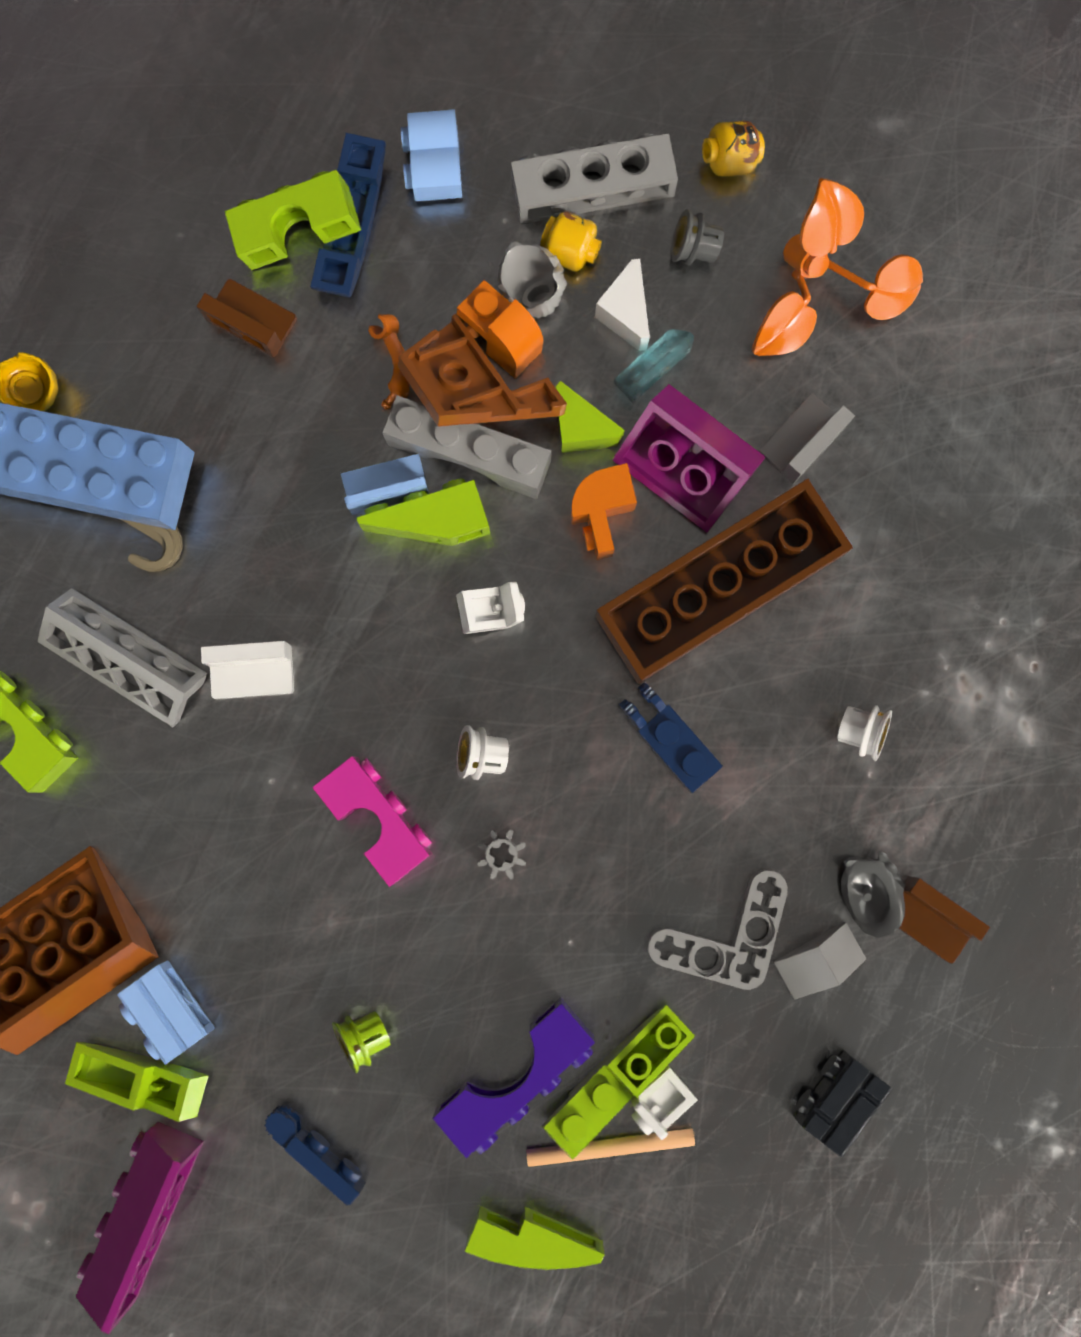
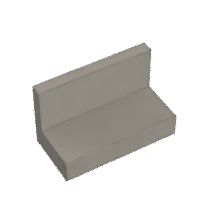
M812 393L759 449V452L794 484L847 427L855 415L844 405L835 413Z

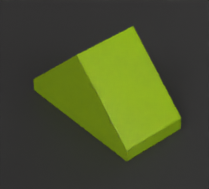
M560 381L555 388L567 403L565 414L557 417L561 453L618 447L623 440L625 430Z

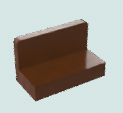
M232 279L226 281L216 299L204 293L196 306L206 321L274 358L297 321L295 314Z
M908 876L904 881L906 884L903 891L905 915L898 929L947 963L953 964L970 938L982 941L990 929V926L922 879Z

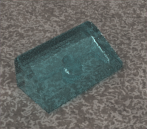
M676 329L667 331L615 378V384L632 402L636 401L691 351L695 336L691 332Z

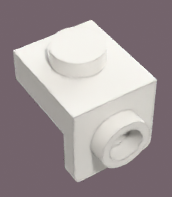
M516 581L507 582L500 587L467 590L456 594L463 634L508 629L524 621L525 602L518 590Z
M668 1065L637 1098L633 1097L631 1099L633 1108L636 1110L631 1116L648 1136L654 1131L663 1140L668 1135L667 1128L698 1099Z

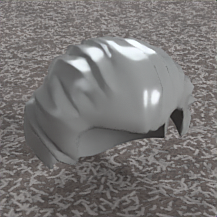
M516 241L511 242L504 253L498 269L497 287L501 295L511 303L516 299L533 318L536 317L538 319L551 315L555 308L559 306L567 282L563 274L564 269L557 256L553 255L545 247L538 245L521 244Z

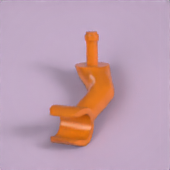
M378 314V318L382 321L384 328L371 325L368 328V332L373 338L384 340L393 362L392 378L388 382V388L391 393L382 402V407L388 410L392 407L397 395L408 398L410 384L398 368L399 356L405 352L397 336L400 327L399 321L393 315Z

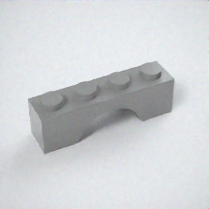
M398 395L382 433L387 445L412 455L419 454L423 459L437 458L460 464L487 476L501 487L534 499H538L551 464V450L476 423L438 427L423 404Z

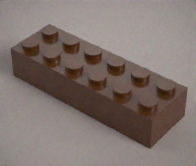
M806 479L598 608L595 618L637 684H640L837 561L852 550L853 546L809 479Z

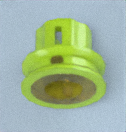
M375 1011L355 1021L349 1015H346L344 1022L340 1024L337 1022L332 1023L340 1048L354 1073H357L359 1067L363 1064L371 1066L370 1056L391 1045L384 1024Z

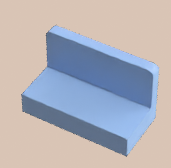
M419 454L341 473L346 497H344L345 503L352 515L363 513L365 509L377 504L387 503L388 506L402 503L405 496L414 492L426 491L427 495L429 494Z

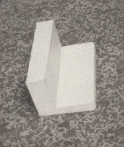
M285 641L201 647L202 664L210 667L211 696L214 699L282 695L294 692L292 645Z

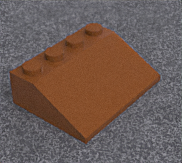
M89 846L0 907V1049L19 1055L159 958L145 925L92 846Z

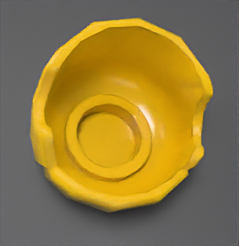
M18 352L17 355L0 363V403L43 412L47 411L54 404L59 391L57 377L45 360L32 354Z

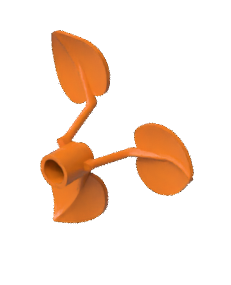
M819 179L814 199L802 222L800 234L793 236L786 243L783 251L784 260L795 269L791 277L797 281L802 296L797 292L790 291L775 301L764 317L756 334L752 347L753 354L757 356L787 354L797 350L808 340L814 330L817 314L811 306H808L811 295L804 277H820L826 272L827 268L862 288L871 291L865 300L864 310L869 316L877 320H888L900 315L917 297L923 283V274L920 263L912 256L901 254L886 261L878 270L875 283L866 281L828 258L827 253L834 254L837 251V245H845L855 239L864 220V208L860 199L846 186L829 179Z

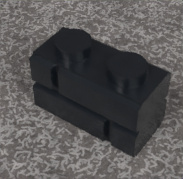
M845 1050L840 1057L833 1055L828 1059L821 1070V1076L824 1077L814 1091L812 1089L806 1090L795 1107L798 1111L795 1119L800 1126L841 1158H843L893 1089Z

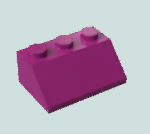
M668 384L649 402L612 461L617 465L628 463L630 475L708 533L766 457Z

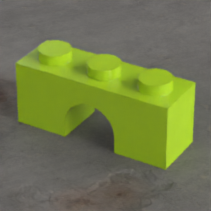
M337 170L319 172L313 175L310 180L294 186H281L272 194L259 199L241 201L237 207L225 211L236 255L251 270L288 257L284 243L287 230L298 221H310L311 228L324 244L361 231L349 186Z
M0 671V723L6 721L10 724L15 734L14 746L10 753L0 761V764L28 793H43L78 757L70 750L73 746L70 739L56 728L51 730L42 721L45 717L42 710L28 699L23 701L14 692L17 688L14 681Z

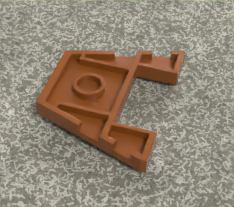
M457 313L452 316L451 322L440 331L434 329L399 356L398 368L438 427L558 417L565 414L567 403L548 377L518 389L510 390L474 338L481 335L462 320Z

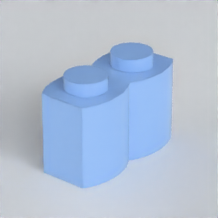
M455 109L407 113L408 126L401 127L403 152H410L411 163L403 164L405 188L413 189L415 201L462 198Z

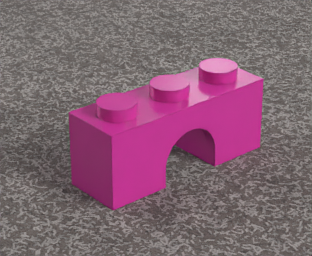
M351 756L312 788L337 820H344L354 811L361 808L369 809L378 816L382 826L381 836L378 842L366 851L364 855L390 887L433 854L428 848L433 842L418 823L412 827L402 814L407 808L393 791L386 794L377 783L382 776L367 758L361 762L358 757Z

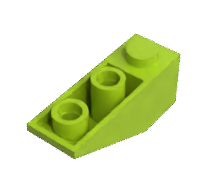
M464 478L449 481L442 485L443 490L428 495L426 491L411 493L403 498V503L388 507L387 503L371 506L365 509V515L356 517L358 524L365 532L455 546L491 534L475 481L466 482Z

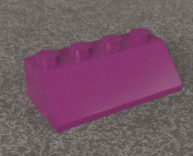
M157 1122L146 1132L141 1131L136 1137L129 1156L134 1157L129 1172L124 1171L121 1174L112 1192V1196L117 1198L111 1213L107 1211L103 1215L95 1231L94 1237L100 1239L94 1254L91 1252L87 1254L77 1273V1278L82 1280L75 1297L100 1331L107 1334L111 1333L136 1302L204 1142L161 1122Z

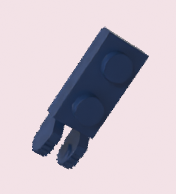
M644 682L638 687L640 695L647 703H650L658 714L647 723L637 707L627 699H624L619 704V707L639 729L637 733L692 794L718 772L723 765L669 704L666 706L654 690Z
M284 1104L276 1107L277 1109H274L265 1120L266 1124L264 1126L266 1127L265 1131H268V1135L271 1134L272 1139L283 1147L284 1151L346 1206L348 1204L351 1205L366 1184L361 1178L362 1172L350 1160L346 1158L340 1160L328 1150L330 1144L320 1133L315 1130L310 1132L302 1127V1115L296 1110L293 1111V1107L290 1108L288 1105L284 1106Z

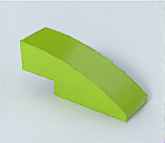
M76 1042L65 1084L131 1110L144 1108L179 1122L198 1116L209 1075L173 1063L165 1065L162 1060H155L152 1057L86 1042Z
M480 1206L468 1234L465 1252L492 1262L520 1268L546 1270L578 1268L602 1263L605 1255L602 1240L525 1207L518 1223Z

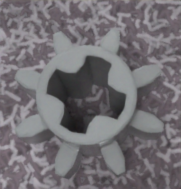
M511 829L505 838H499L496 831L491 830L490 836L493 842L490 845L485 843H478L477 845L480 850L486 851V858L481 859L477 864L478 866L489 864L493 868L491 879L497 876L498 871H506L507 876L513 879L514 872L511 867L515 863L520 866H525L527 863L524 859L518 857V851L522 850L526 843L521 842L515 845L511 841L513 837V830ZM502 843H506L509 845L508 852L514 855L512 861L505 860L502 866L495 863L496 856L491 853V848H499Z

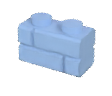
M169 961L157 965L117 994L122 1001L119 1009L125 1020L131 1025L137 1023L146 1036L143 1039L145 1049L155 1060L161 1058L165 1065L215 1029Z

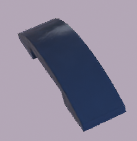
M350 133L345 135L337 171L349 186L361 231L324 244L323 249L319 248L310 285L313 290L351 298L364 261L374 221L385 157L386 143L383 140Z

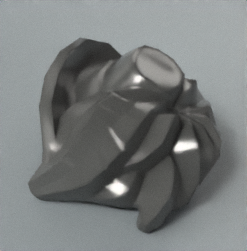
M879 851L877 860L873 858L863 859L860 856L847 858L843 861L846 867L841 878V892L853 920L864 933L873 937L880 938L892 935L901 926L905 915L903 891L906 884L898 873L897 867L889 861L887 855L882 851Z

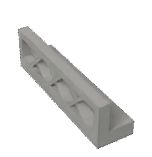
M72 588L45 608L37 640L38 643L171 727H174L180 721L187 699L204 684L207 676L206 672ZM55 626L65 632L70 643H66L53 635ZM88 648L99 653L104 663L103 665L92 659ZM121 670H126L132 674L138 686H134L126 681ZM156 692H161L173 700L171 709L160 702Z

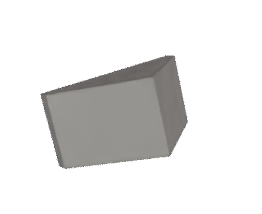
M843 922L776 959L773 963L792 998L795 1000L839 986L866 960V957L847 923Z

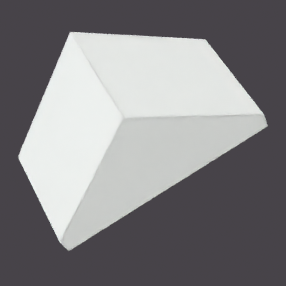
M633 259L596 303L595 318L635 349L644 351L647 350L650 336L640 259Z

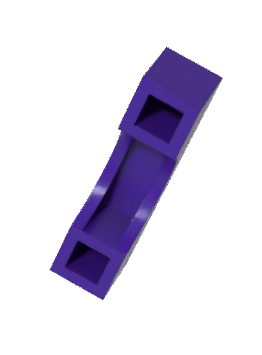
M561 997L530 1024L529 1032L534 1046V1056L530 1067L518 1081L498 1089L483 1088L466 1081L435 1109L432 1119L465 1158L470 1156L475 1150L479 1154L485 1152L498 1139V1135L495 1133L507 1121L511 1126L516 1124L530 1110L528 1103L540 1093L543 1097L547 1096L560 1084L562 1079L559 1075L571 1064L574 1068H578L593 1054L594 1051L591 1046L595 1043L594 1035Z

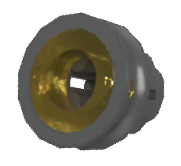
M689 209L684 210L673 234L671 260L673 262L683 260L687 266L691 265L695 259L714 263L722 249L724 241L723 227L705 223L704 214L701 212L693 215Z

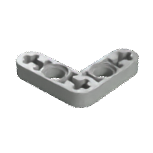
M765 869L755 872L750 877L732 945L677 929L661 927L654 930L647 940L649 956L656 964L662 967L746 990L759 987L763 983L768 971L787 897L788 886L781 874ZM768 877H772V885L778 887L776 895L769 894L765 905L768 908H774L772 916L761 910H750L752 902L761 906L763 893L757 890V885L759 882L766 883ZM755 917L763 918L768 925L767 935L758 941L749 939L746 934L748 921ZM666 935L672 936L671 942L675 946L684 949L686 948L685 940L693 941L687 951V964H679L683 956L674 952H668L666 958H661L660 950L655 947L656 941L662 942L665 940ZM742 942L752 948L763 949L761 956L753 952L751 965L757 969L755 975H748L746 981L741 980L742 975L736 970L737 964H745L748 956V951L740 950ZM705 946L714 948L718 955L716 965L708 970L698 968L694 961L696 952Z

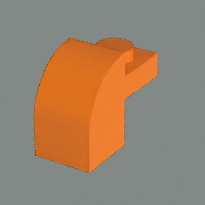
M485 280L457 307V315L487 340L486 354L513 378L516 379L542 352L543 335L531 314L519 301L515 299L511 303Z
M628 463L600 469L591 473L579 484L573 496L571 523L576 525L588 522V526L582 527L587 551L594 550L597 560L612 557L614 553V545L607 517L632 512L637 504Z

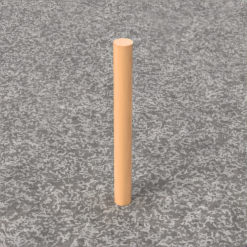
M693 1128L667 1131L668 1135L663 1140L656 1133H651L649 1136L643 1134L591 1141L574 1160L570 1159L558 1145L526 1149L528 1167L695 1146Z

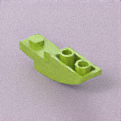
M663 1005L591 1070L568 1094L570 1097L541 1127L566 1155L574 1160L633 1097L637 1098L690 1043L695 1035L667 1005Z

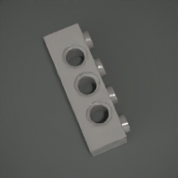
M646 133L638 136L635 140L624 142L607 140L599 143L596 147L585 149L568 147L560 150L557 154L546 156L529 154L521 157L518 161L511 162L512 183L520 224L547 220L551 216L557 217L563 211L581 214L674 197L678 182L669 133L663 135ZM635 165L641 170L636 173H630L623 167ZM597 172L602 177L597 180H590L584 174ZM555 178L561 180L563 184L558 187H550L545 182Z

